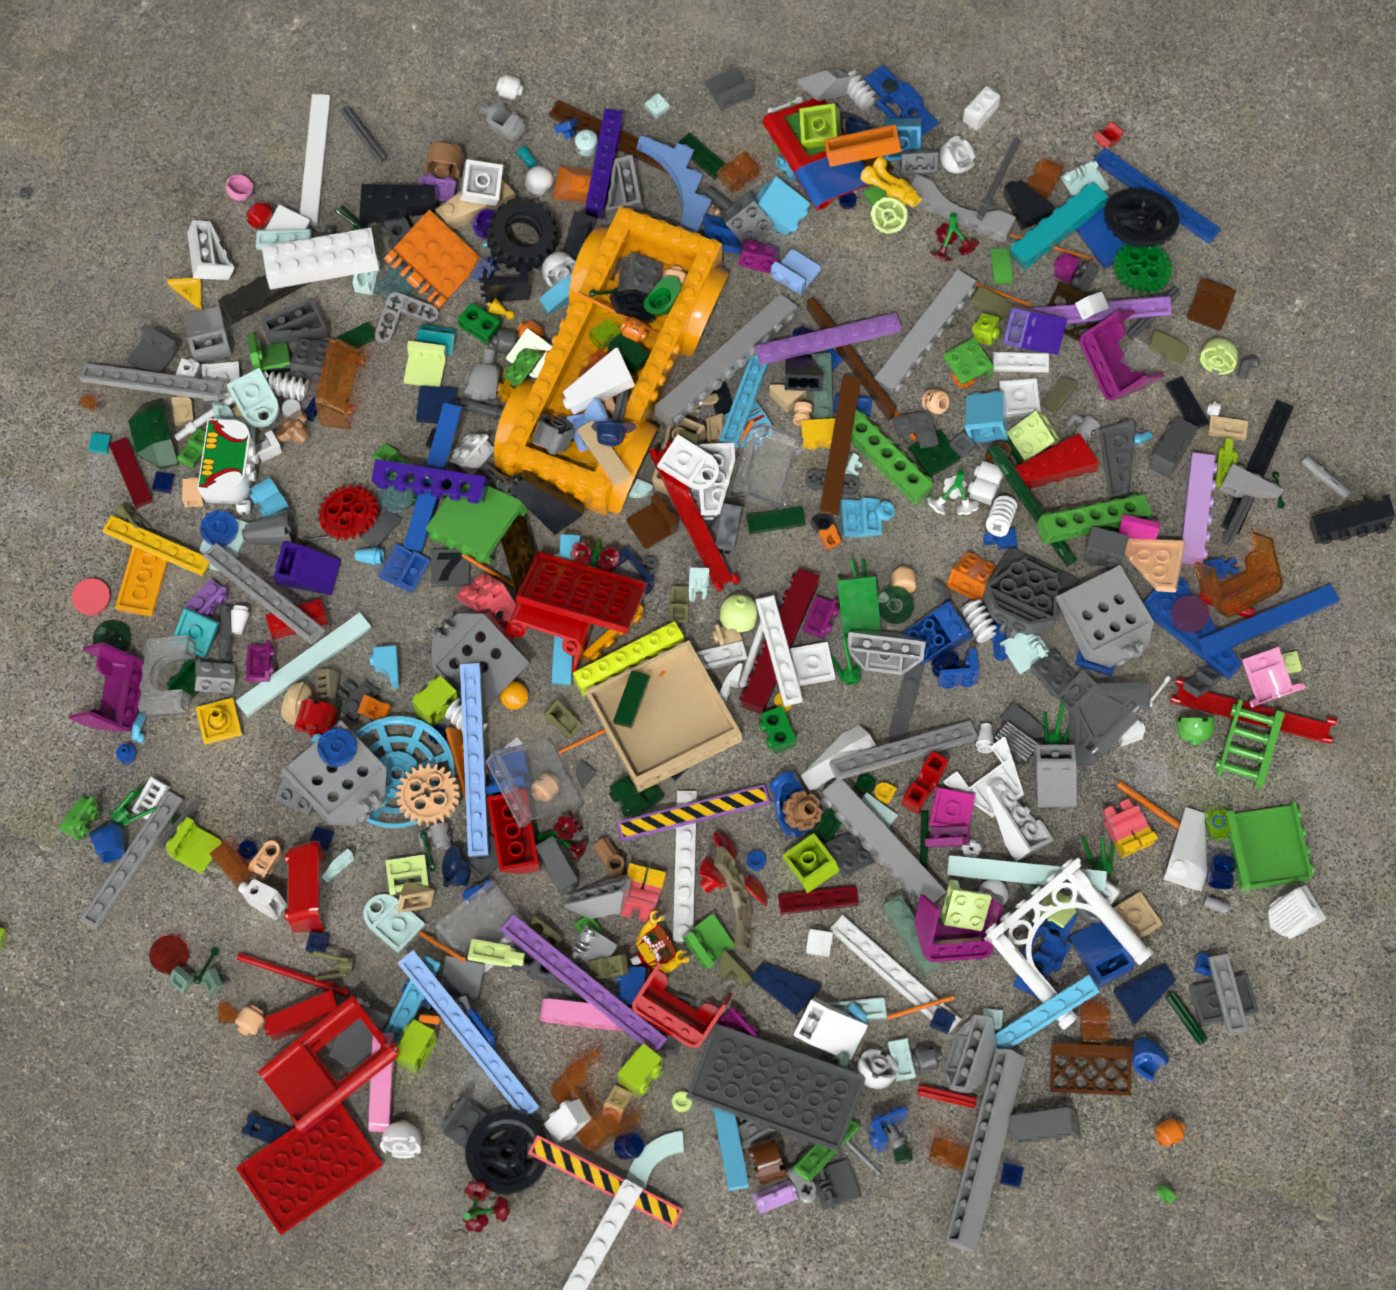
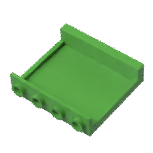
M466 484L463 486V493L469 491L470 484ZM489 486L487 487L485 502L479 501L478 504L467 502L468 499L463 498L460 501L451 500L447 496L426 527L429 538L436 543L439 541L444 543L450 549L455 548L465 556L471 555L481 563H493L489 556L516 516L518 514L525 516L528 511L519 499Z
M1293 801L1290 806L1235 814L1234 810L1226 811L1224 815L1225 826L1240 891L1310 881L1313 876L1312 874H1314L1313 863L1309 862L1310 848L1308 844H1305L1304 837H1306L1304 825L1301 826L1300 819L1302 814L1300 807L1296 805V801Z

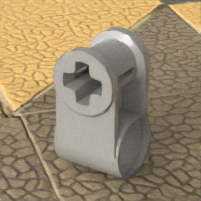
M794 1166L787 1168L788 1177L795 1187L799 1200L803 1203L814 1201L816 1187L813 1179L808 1182L793 1171ZM807 1189V1191H810V1195H807L806 1192L803 1193V1190Z

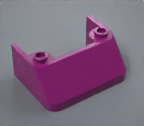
M1135 310L1117 311L1083 333L1080 337L1081 348L1104 397L1109 401L1117 400L1143 390L1165 376L1164 373L1147 375L1143 371H1137L1132 374L1118 341L1125 336L1126 332L1122 321L1135 314Z
M104 642L84 646L83 651L97 657V671L106 676L100 710L93 709L87 712L69 715V719L91 729L116 732L131 731L137 716L145 675L144 662Z
M984 891L983 893L991 895V901L983 930L978 931L937 925L940 908L924 894H921L914 925L923 956L929 962L987 958L993 952L994 945L984 940L987 936L985 932L993 924L999 925L1004 905L991 893Z

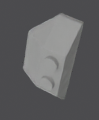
M874 630L849 631V653L863 670L903 675L924 659L926 641L907 634Z
M627 874L597 882L585 887L581 891L577 890L570 895L564 906L566 909L589 919L618 914L624 909L623 906L628 900L631 879Z
M974 1014L971 1020L955 1033L943 1069L951 1090L969 1093L985 1081L996 1047L992 1017Z

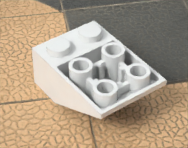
M814 997L810 1001L794 1036L835 1055L846 1053L850 1055L849 1061H851L868 1025Z

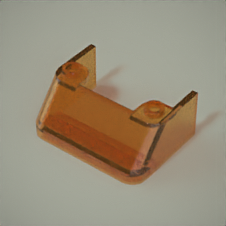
M330 338L315 405L321 426L350 430L349 416H352L354 412V405H351V395L357 369L365 367L366 355L363 354L362 350L336 338Z
M1252 532L1251 536L1255 550L1246 556V570L1220 584L1214 567L1200 562L1194 563L1200 590L1220 615L1228 618L1233 617L1281 590L1283 580L1273 538Z
M598 1049L569 1066L551 1085V1095L559 1108L560 1104L568 1099L571 1101L580 1099L591 1120L576 1133V1136L583 1147L590 1152L601 1149L641 1124L638 1113L621 1124L612 1114H605L597 1118L577 1086L585 1081L587 1077L586 1069L601 1061Z

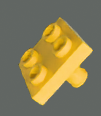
M233 698L195 707L204 745L242 735Z

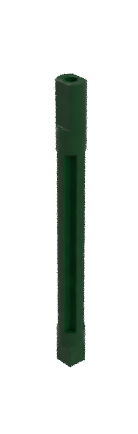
M998 444L987 450L988 454L1037 524L1041 515L1045 514V512ZM1064 540L1050 543L1066 567L1077 561Z

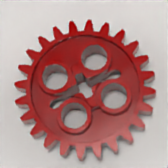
M350 484L348 489L342 485V490L340 491L335 488L336 493L329 492L330 497H324L325 503L320 504L321 510H318L320 526L331 538L336 536L338 541L342 537L347 541L350 536L354 540L355 535L361 538V532L368 533L367 527L373 528L372 522L377 521L375 516L379 515L377 510L379 506L375 496H373L371 491H367L366 487L361 489L358 484L355 488Z

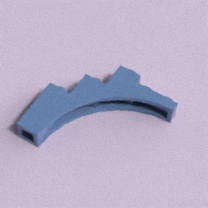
M641 135L638 140L637 150L649 155L661 164L677 187L682 206L680 227L691 233H699L703 224V216L710 208L711 199L704 194H697L703 174H700L695 169H688L694 149H691L686 144L679 143L676 144L674 149L666 143L661 144L651 137Z

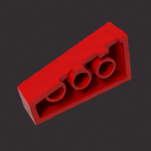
M1080 433L1016 466L1015 470L1030 490L1045 486L1047 483L1055 481L1057 483L1066 478H1075L1085 473L1097 472L1099 461Z

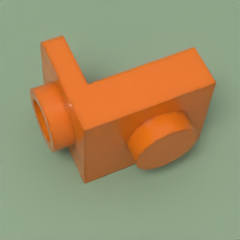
M363 695L357 713L369 720L375 721L388 717L391 705Z

